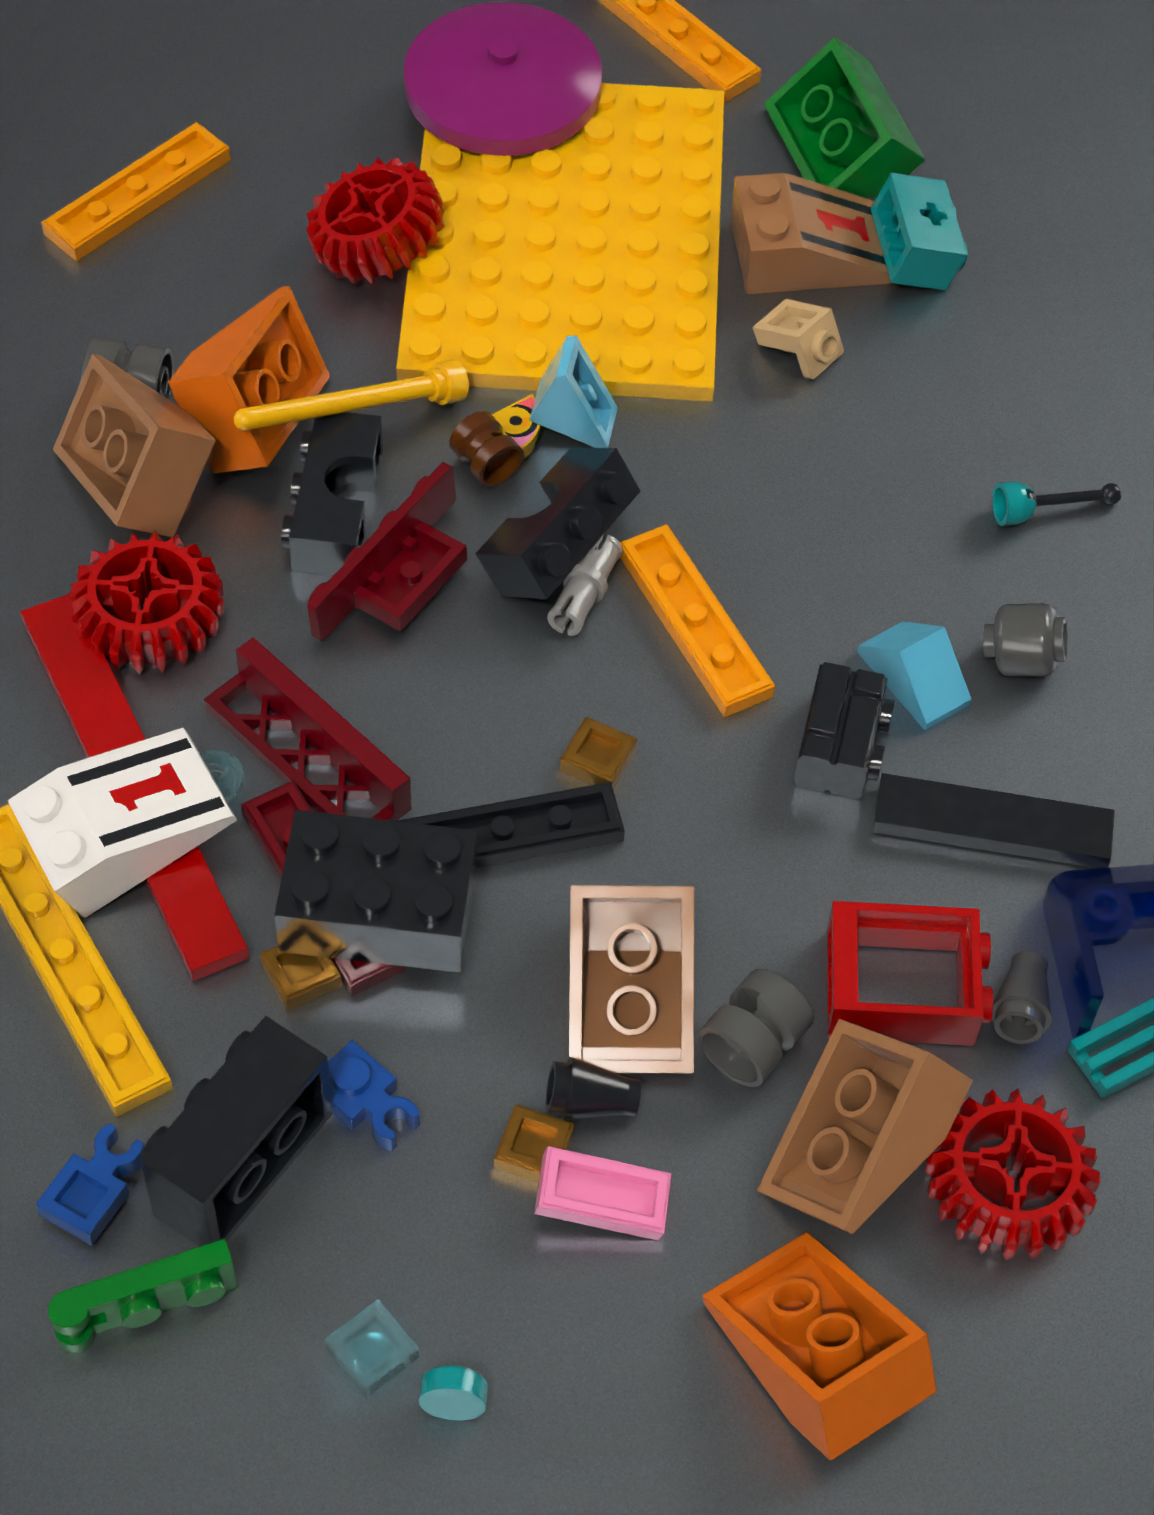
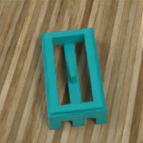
M1154 998L1070 1041L1067 1052L1102 1099L1154 1072V1051L1106 1077L1100 1071L1153 1043L1154 1024L1092 1057L1088 1055L1154 1020Z

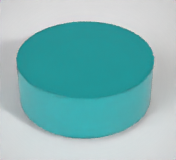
M436 1367L422 1376L419 1405L425 1412L438 1418L458 1421L474 1419L481 1416L486 1410L488 1383L479 1373L465 1367Z

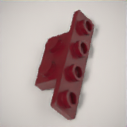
M442 462L429 476L422 477L415 485L412 494L396 511L388 512L384 516L374 534L362 546H357L351 550L343 566L327 582L319 584L313 590L308 600L307 610L311 634L314 638L324 641L355 607L401 632L468 560L467 545L432 527L456 500L454 468Z

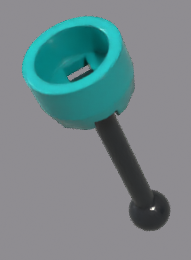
M999 482L993 488L992 510L998 525H1018L1029 520L1034 515L1036 506L1099 500L1113 505L1120 501L1122 490L1117 484L1108 483L1100 490L1035 496L1033 489L1023 482Z

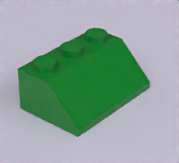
M836 37L831 39L764 103L800 173L806 180L860 197L870 198L878 196L890 173L910 175L926 160L870 61Z

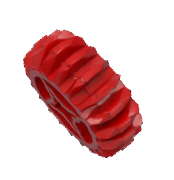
M378 157L372 165L366 167L359 162L357 169L349 174L340 171L341 179L336 183H325L326 194L313 198L315 208L306 214L309 221L306 231L309 235L308 241L313 248V252L319 263L323 264L325 269L332 272L337 279L347 277L353 284L363 278H366L373 284L379 276L385 274L392 279L394 272L403 267L411 270V262L415 258H427V246L439 243L437 233L445 227L443 222V213L445 212L442 206L443 200L432 178L428 177L425 170L421 171V169H418L414 162L403 164L398 157L393 158L387 164Z
M156 530L149 540H140L132 531L128 543L121 545L110 538L107 553L92 550L91 558L89 559L90 565L78 566L77 582L71 584L72 589L70 590L72 622L78 623L77 631L80 639L86 640L92 637L90 641L92 651L95 654L103 652L106 658L110 657L111 663L117 670L128 662H132L133 668L136 669L139 675L146 664H155L163 673L167 661L172 659L185 666L188 650L204 653L206 638H216L219 629L218 621L223 620L225 611L222 598L224 596L223 583L219 579V575L216 574V567L212 563L211 557H202V552L196 543L184 547L183 541L180 540L178 534L164 542Z
M993 1088L989 1093L985 1094L982 1105L968 1097L962 1103L959 1114H957L946 1139L927 1157L925 1172L927 1176L933 1178L929 1182L927 1192L929 1199L942 1201L937 1212L939 1220H959L955 1230L957 1241L968 1237L971 1233L980 1237L978 1241L980 1254L987 1252L992 1243L1001 1245L1006 1261L1014 1257L1018 1246H1022L1032 1260L1040 1256L1044 1244L1056 1252L1063 1247L1067 1239L1066 1234L1075 1237V1235L1081 1232L1085 1224L1084 1217L1091 1215L1096 1205L1097 1199L1093 1192L1097 1191L1100 1184V1172L1093 1169L1097 1159L1096 1148L1081 1146L1086 1137L1085 1126L1073 1128L1065 1126L1069 1116L1067 1108L1058 1110L1053 1115L1044 1110L1046 1107L1044 1094L1036 1098L1033 1105L1023 1103V1097L1019 1088L1010 1093L1007 1102H1003ZM1003 1138L1001 1145L990 1148L980 1147L978 1153L968 1152L971 1147L982 1141ZM1009 1156L1011 1157V1171L1016 1172V1180L1019 1179L1015 1191L1014 1177L1007 1174L1009 1167H1006ZM981 1194L986 1195L988 1198H990V1199L992 1200V1202H990L989 1200H987V1199H986L985 1197H983ZM1046 1194L1060 1196L1045 1207L1022 1211V1205L1027 1200H1044Z

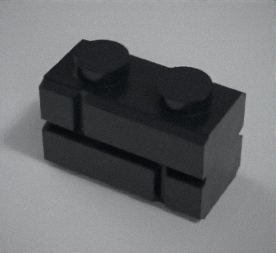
M828 662L820 664L798 755L794 783L797 787L818 792L828 790L832 795L858 800L863 796L866 779L878 781L885 747L875 745L874 740L876 732L888 734L895 700L884 698L888 680L884 674L861 669L854 672L850 667Z

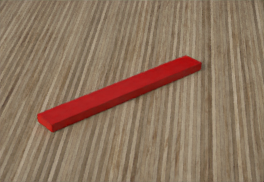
M70 593L20 611L23 625L86 757H93L146 740L104 653L95 654L92 651L90 643L92 637L81 640L78 636V623L72 622L70 612L72 607ZM198 846L145 879L192 981L250 959L248 947Z

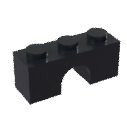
M349 412L322 416L314 419L312 431H303L300 444V462L305 463L303 473L294 472L291 484V505L296 506L293 516H284L281 530V547L290 549L292 572L333 576L343 566L351 550L365 543L366 521L364 501L344 499L338 497V495L348 491L375 493L383 454L381 416Z
M570 448L539 482L551 504L539 513L529 517L507 518L475 553L501 596L548 599L575 565L581 561L641 492L617 448Z

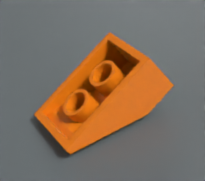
M290 286L278 288L194 349L168 383L176 403L193 415L216 440L212 448L209 466L213 473L268 467L299 422L295 421L243 431L238 429L233 421L234 414L239 409L318 395L330 378V374Z
M805 1232L702 1295L705 1307L788 1421L830 1461L937 1392L928 1334L808 1232Z

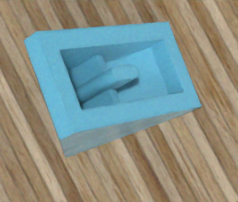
M577 335L568 336L540 379L529 421L592 447L608 448L618 407Z
M902 621L858 645L857 653L873 672L885 675L888 679L886 687L924 730L933 727L970 706L971 696L944 626Z

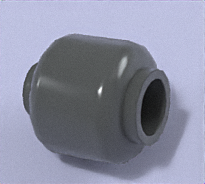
M1046 603L1002 605L995 616V623L984 625L983 649L985 658H995L997 669L1004 676L1051 675L1055 671L1058 662H1066L1068 633L1066 617H1057L1055 609Z

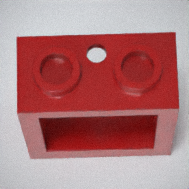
M846 901L832 902L826 931L827 1038L831 1037L838 1020L841 1019L901 1042L975 1046L981 1024L991 1023L993 1014V989L991 986H983L982 969H988L990 964L991 937L990 933L980 932V910L976 908ZM858 946L956 951L958 1007L859 1002Z

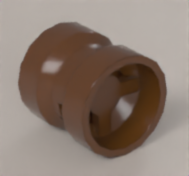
M479 411L467 416L456 426L449 439L450 448L462 462L471 463V472L485 487L498 486L507 481L516 473L524 459L523 449L511 436L502 435L501 424L488 411Z

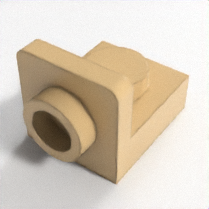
M785 299L753 326L758 345L796 353L803 377L815 379L844 352L831 308Z

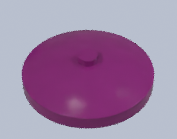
M482 3L460 8L441 16L425 27L414 39L406 54L404 63L405 96L409 108L416 119L439 139L458 148L481 154L521 155L538 152L558 145L575 135L588 123L598 107L601 96L602 65L599 54L588 36L575 24L556 13L521 3Z

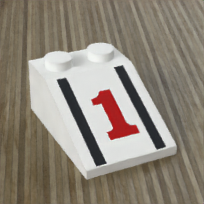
M184 728L58 767L8 799L54 892L84 918L237 821L196 746Z

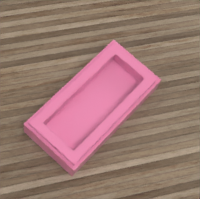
M548 1146L542 1157L534 1214L659 1241L665 1231L672 1173Z

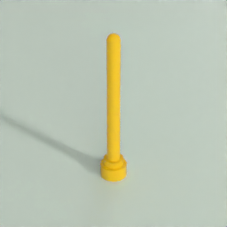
M458 360L433 363L420 377L242 408L234 414L233 421L238 429L247 431L425 397L439 405L452 404L466 399L469 381L464 366Z

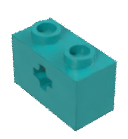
M890 173L870 208L890 281L894 284L947 290L956 273L966 263L968 247L967 243L963 240L956 217V207L951 201L946 181Z

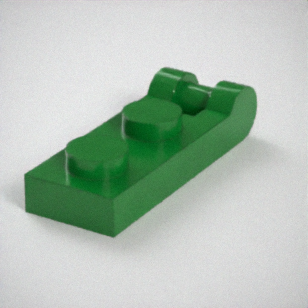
M222 1239L56 1294L50 1300L48 1316L60 1347L72 1353L82 1352L91 1346L97 1333L122 1325L127 1328L142 1327L157 1320L162 1312L186 1304L191 1307L206 1306L220 1300L226 1294V1291L237 1288L233 1262L226 1240Z

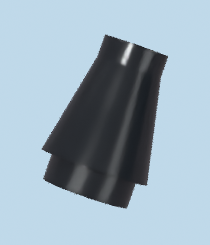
M569 1057L567 1063L553 1061L547 1082L546 1111L560 1113V1118L563 1120L619 1115L635 1117L640 1103L641 1081L640 1079L624 1077Z

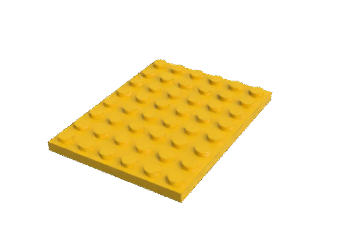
M602 82L598 107L592 118L579 132L548 149L521 155H488L471 152L439 139L425 128L420 169L421 171L425 170L428 177L432 178L443 200L442 206L445 211L443 213V222L445 227L437 233L439 243L426 247L427 258H415L411 262V270L408 269L396 367L397 381L420 377L433 363L458 360L467 372L469 387L537 391L540 379L566 337L577 335L611 396L713 402L724 90Z

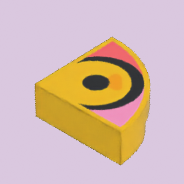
M533 394L492 414L502 426V435L511 436L523 449L524 459L533 452L535 442L541 431V425L529 421L535 400Z

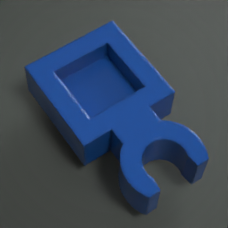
M351 1040L328 1061L333 1114L352 1131L366 1119L372 1124L373 1136L376 1142L384 1149L393 1151L397 1147V1136L386 1126L390 1120L396 1118L403 1119L413 1129L420 1125V1113L412 1101L404 1097H391L397 1090V1079L355 1041Z
M110 1123L104 1126L96 1135L94 1141L95 1155L92 1159L87 1161L73 1153L35 1204L39 1216L91 1246L130 1195L127 1183L119 1178L131 1175L141 1167L140 1160L142 1159L144 1142L136 1139L126 1153L120 1155L111 1153L110 1149L116 1144L119 1136L116 1126Z

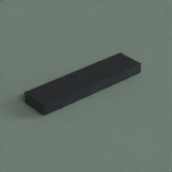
M882 773L873 833L1107 870L1112 855L1115 810Z
M611 782L397 820L398 822L477 830V868L623 842L625 833Z

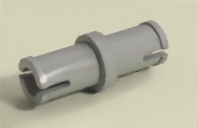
M608 534L601 549H599L598 546L603 539L602 535L563 580L564 589L547 617L549 624L557 632L563 634L571 619L572 623L567 630L568 635H577L581 631L593 604L601 601L606 594L608 588L607 578L623 551L621 544L613 536Z

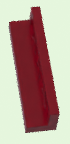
M254 637L236 649L239 673L204 698L205 709L285 783L294 780L306 801L314 810L319 813L347 816L344 813L345 800H363L372 802L380 810L372 819L397 821L412 809L411 780L403 770ZM248 690L261 702V715L235 714L227 705ZM269 710L275 715H269ZM253 729H259V735ZM267 730H292L300 737L299 750L272 748L266 742ZM307 744H308L313 750H307ZM291 764H298V769L296 770ZM306 765H331L339 772L338 785H313L305 778ZM346 780L352 785H346ZM330 800H337V806Z

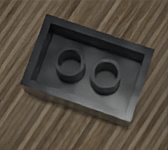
M295 810L274 914L278 952L461 973L477 869V830Z
M267 1016L260 1021L252 1032H242L228 1049L225 1063L211 1079L203 1078L193 1087L186 1098L182 1113L169 1128L162 1126L157 1129L143 1149L140 1162L153 1215L198 1247L225 1239L227 1242L333 1115L328 1057Z

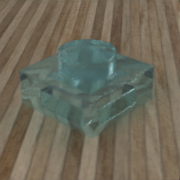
M379 1299L325 1338L327 1351L366 1398L419 1359L418 1346Z

